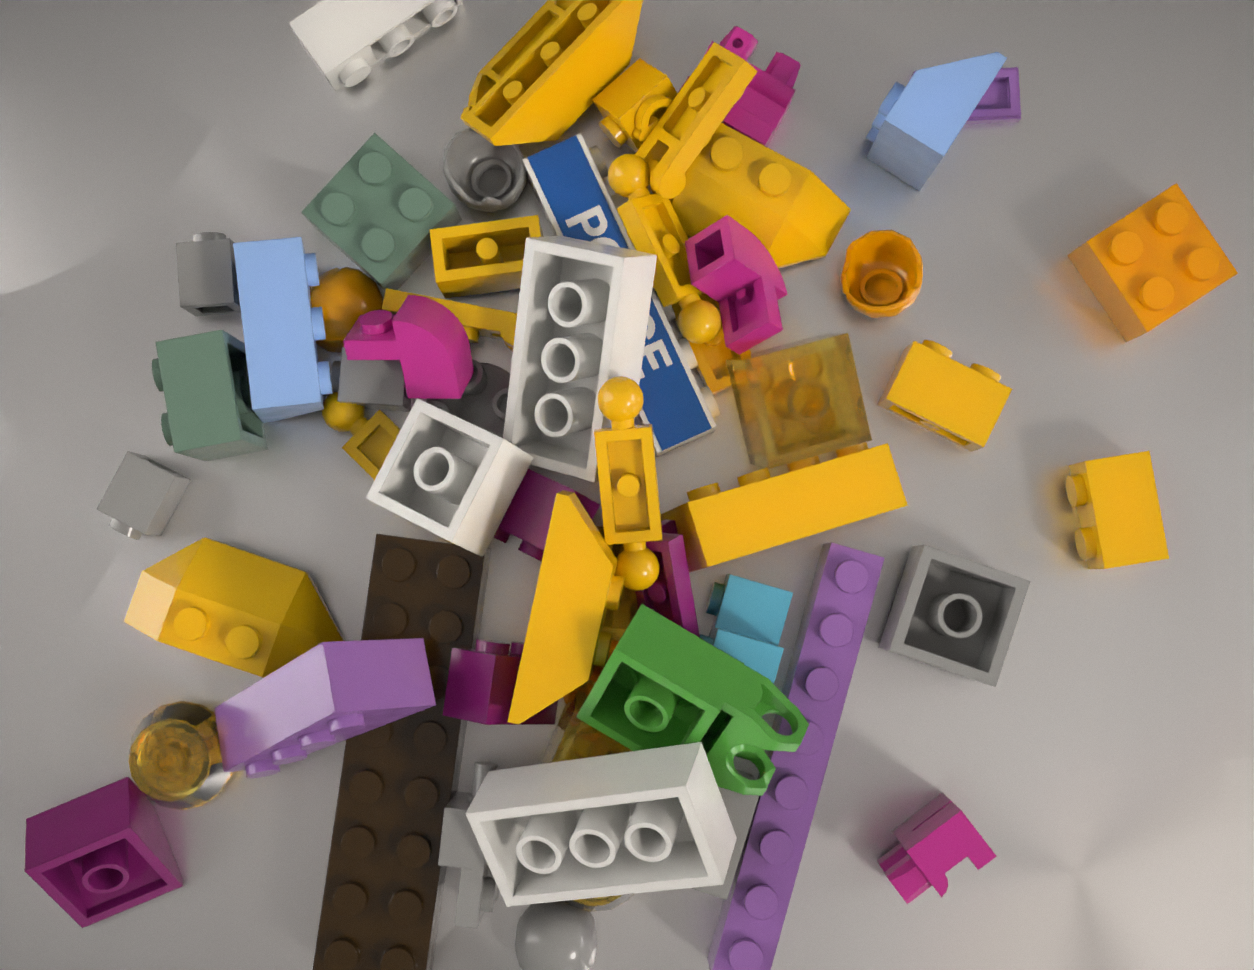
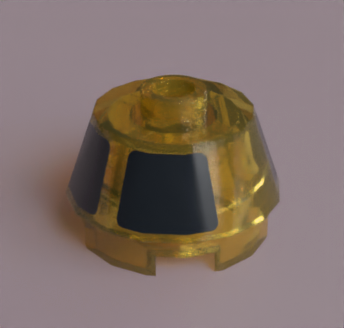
M185 701L161 705L142 719L132 735L128 753L131 777L143 795L161 807L186 810L203 806L222 792L233 772L223 771L215 712L204 705Z

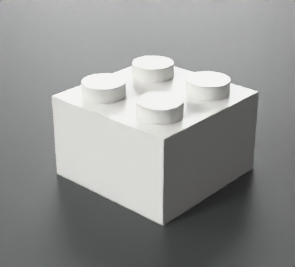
M417 398L366 499L453 544L483 557L534 457L507 440Z

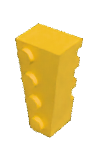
M866 439L835 448L837 458L820 463L816 453L787 462L789 472L771 477L768 468L737 477L739 487L721 492L717 482L686 492L689 502L662 513L661 521L665 519L675 520L678 534L683 535L688 570L693 572L908 506L888 443L868 448Z

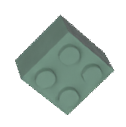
M376 133L365 142L301 212L314 228L384 290L386 288L398 290L432 253L429 229L457 226L462 220L456 205Z
M224 330L155 342L158 358L152 360V374L157 389L160 392L164 391L167 413H163L161 416V427L165 441L169 446H173L174 453L203 461H210L268 450L264 424L252 410L245 343Z

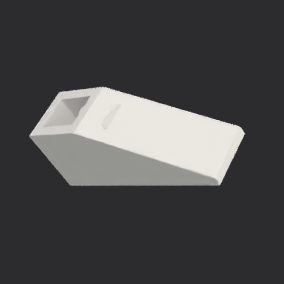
M321 0L289 22V25L336 92L344 85L352 87L363 81L370 74L371 67L386 56L395 57L405 52L413 44L414 37L431 25L432 27H439L447 23L456 14L458 6L463 4V1Z

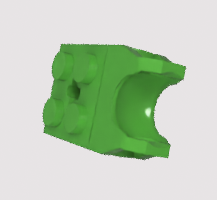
M643 604L639 607L615 647L576 718L632 751L702 742L718 787L742 795L760 796L767 790L776 770V767L764 750L795 752L801 745L809 723L798 707L770 679ZM774 713L782 716L790 724L792 734L781 735L776 733L762 718L763 715ZM734 756L750 760L759 770L760 778L750 780L739 774L734 766Z

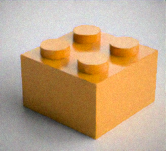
M1177 183L1067 255L1125 342L1154 329L1238 274Z

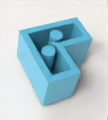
M726 574L724 584L717 582L713 584L706 613L715 616L709 636L700 634V638L770 679L774 684L784 648L778 645L793 592Z

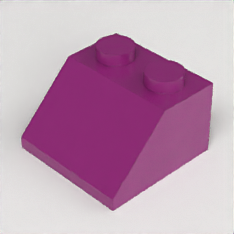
M125 777L26 819L24 872L82 928L183 886L182 875L156 809L129 777Z

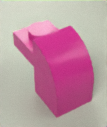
M726 215L685 241L691 285L719 302L727 348L740 355L783 330L777 300L787 295L785 283L772 256L752 232Z
M408 295L397 314H392L387 310H374L360 315L343 340L347 360H400L408 398L460 399L474 373L470 344L463 325L445 306L423 296Z

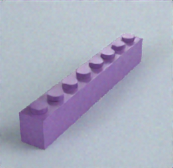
M832 542L825 543L822 546L782 693L798 707L809 723L801 745L795 752L765 750L776 770L767 790L762 796L759 795L727 900L724 899L707 957L710 970H771L882 570L884 557ZM775 714L772 729L781 735H791L792 729L788 721L782 716Z

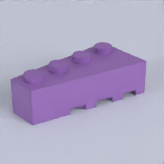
M423 638L322 642L218 705L214 710L223 771L245 770L246 778L270 776L280 772L279 765L304 760L310 753L435 706V696Z

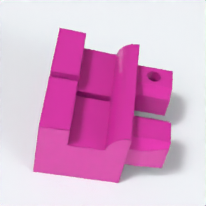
M734 26L719 45L748 62L757 48L758 40L747 31ZM714 41L711 42V44L709 45L707 51L710 49V47L712 46V44L714 43ZM776 52L765 71L749 63L758 72L746 87L741 98L733 105L722 121L726 126L766 147L770 144L791 105L795 93L793 87L801 66L798 61L779 52Z
M942 792L892 831L900 843L878 859L877 862L901 897L909 904L931 886L943 897L948 888V879L945 873L966 857L979 870L997 856L962 810Z

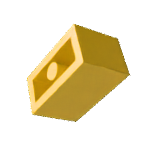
M533 215L429 229L436 284L445 299L520 289L526 238L544 237L539 216Z
M923 340L922 344L913 341L904 349L877 405L971 452L983 448L1012 388L999 383L1001 376L988 367L973 363L969 368L951 359L952 351L939 343Z
M1150 451L1088 460L1069 465L1071 475L1066 477V493L1071 506L1077 507L1080 528H1077L1075 532V543L1078 554L1082 560H1086L1088 569H1108L1169 559Z

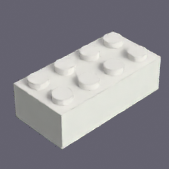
M565 236L526 238L503 439L534 457L531 465L591 482L599 481L594 431L595 429L612 428L611 420L606 418L599 409L598 392L601 386L613 377H628L638 385L640 383L657 260L656 254Z
M702 742L488 771L465 813L506 907L723 885L737 839Z

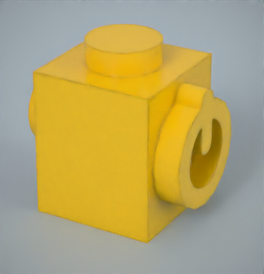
M639 58L592 101L604 118L599 122V126L606 137L618 148L626 144L637 152L678 93L667 75Z

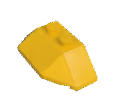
M548 0L478 72L469 94L468 106L463 109L460 118L465 125L494 146L558 140L593 103L592 99L630 65L643 0Z
M723 123L718 126L708 144L703 147L686 171V184L683 191L677 197L669 199L688 238L693 237L728 215L761 241L772 256L778 269L809 260L825 258L851 211L811 170Z
M562 490L556 493L509 712V723L521 724L589 681L594 672L595 665L605 667L608 659L612 633L603 631L607 609L618 610L625 577L615 575L618 560L574 492Z
M207 537L192 543L143 570L124 619L125 623L158 642L263 678L322 642L345 641L309 572Z

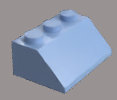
M999 52L916 70L906 87L896 81L878 110L879 113L872 123V128L866 136V139L873 142L866 158L920 191L947 153L1007 57Z
M302 237L233 243L252 410L262 423L275 422L323 410L322 395L333 394L329 361L318 362L316 341L326 340L322 307L312 308L309 287L320 286L316 253L305 254Z

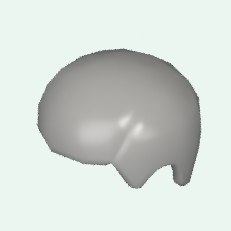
M468 128L456 133L444 149L443 171L450 190L461 203L469 208L485 212H496L497 210L506 209L517 201L527 184V172L522 161L524 156L515 144L494 146L477 132Z
M565 901L531 904L520 917L516 930L515 951L521 969L589 970L590 967L594 966L597 954L595 920L591 912L585 907L580 909L570 906Z

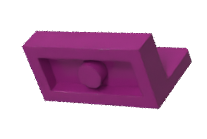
M665 519L661 521L662 540L646 542V548L656 555L660 569L653 585L647 589L635 591L638 609L643 604L700 638L683 535L678 534L675 520Z

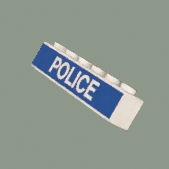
M580 133L522 159L527 172V178L554 236H565L636 251L617 211V208L623 205L624 201L618 194L610 196L602 179L608 176V168L597 145L588 149ZM652 289L639 383L644 401L637 417L641 425L652 424L655 456L657 458L714 432L717 425L713 418L721 414L710 388L705 386L699 389L691 369L698 367V363L686 338L677 340L668 322L676 317L672 305L663 307L657 292Z

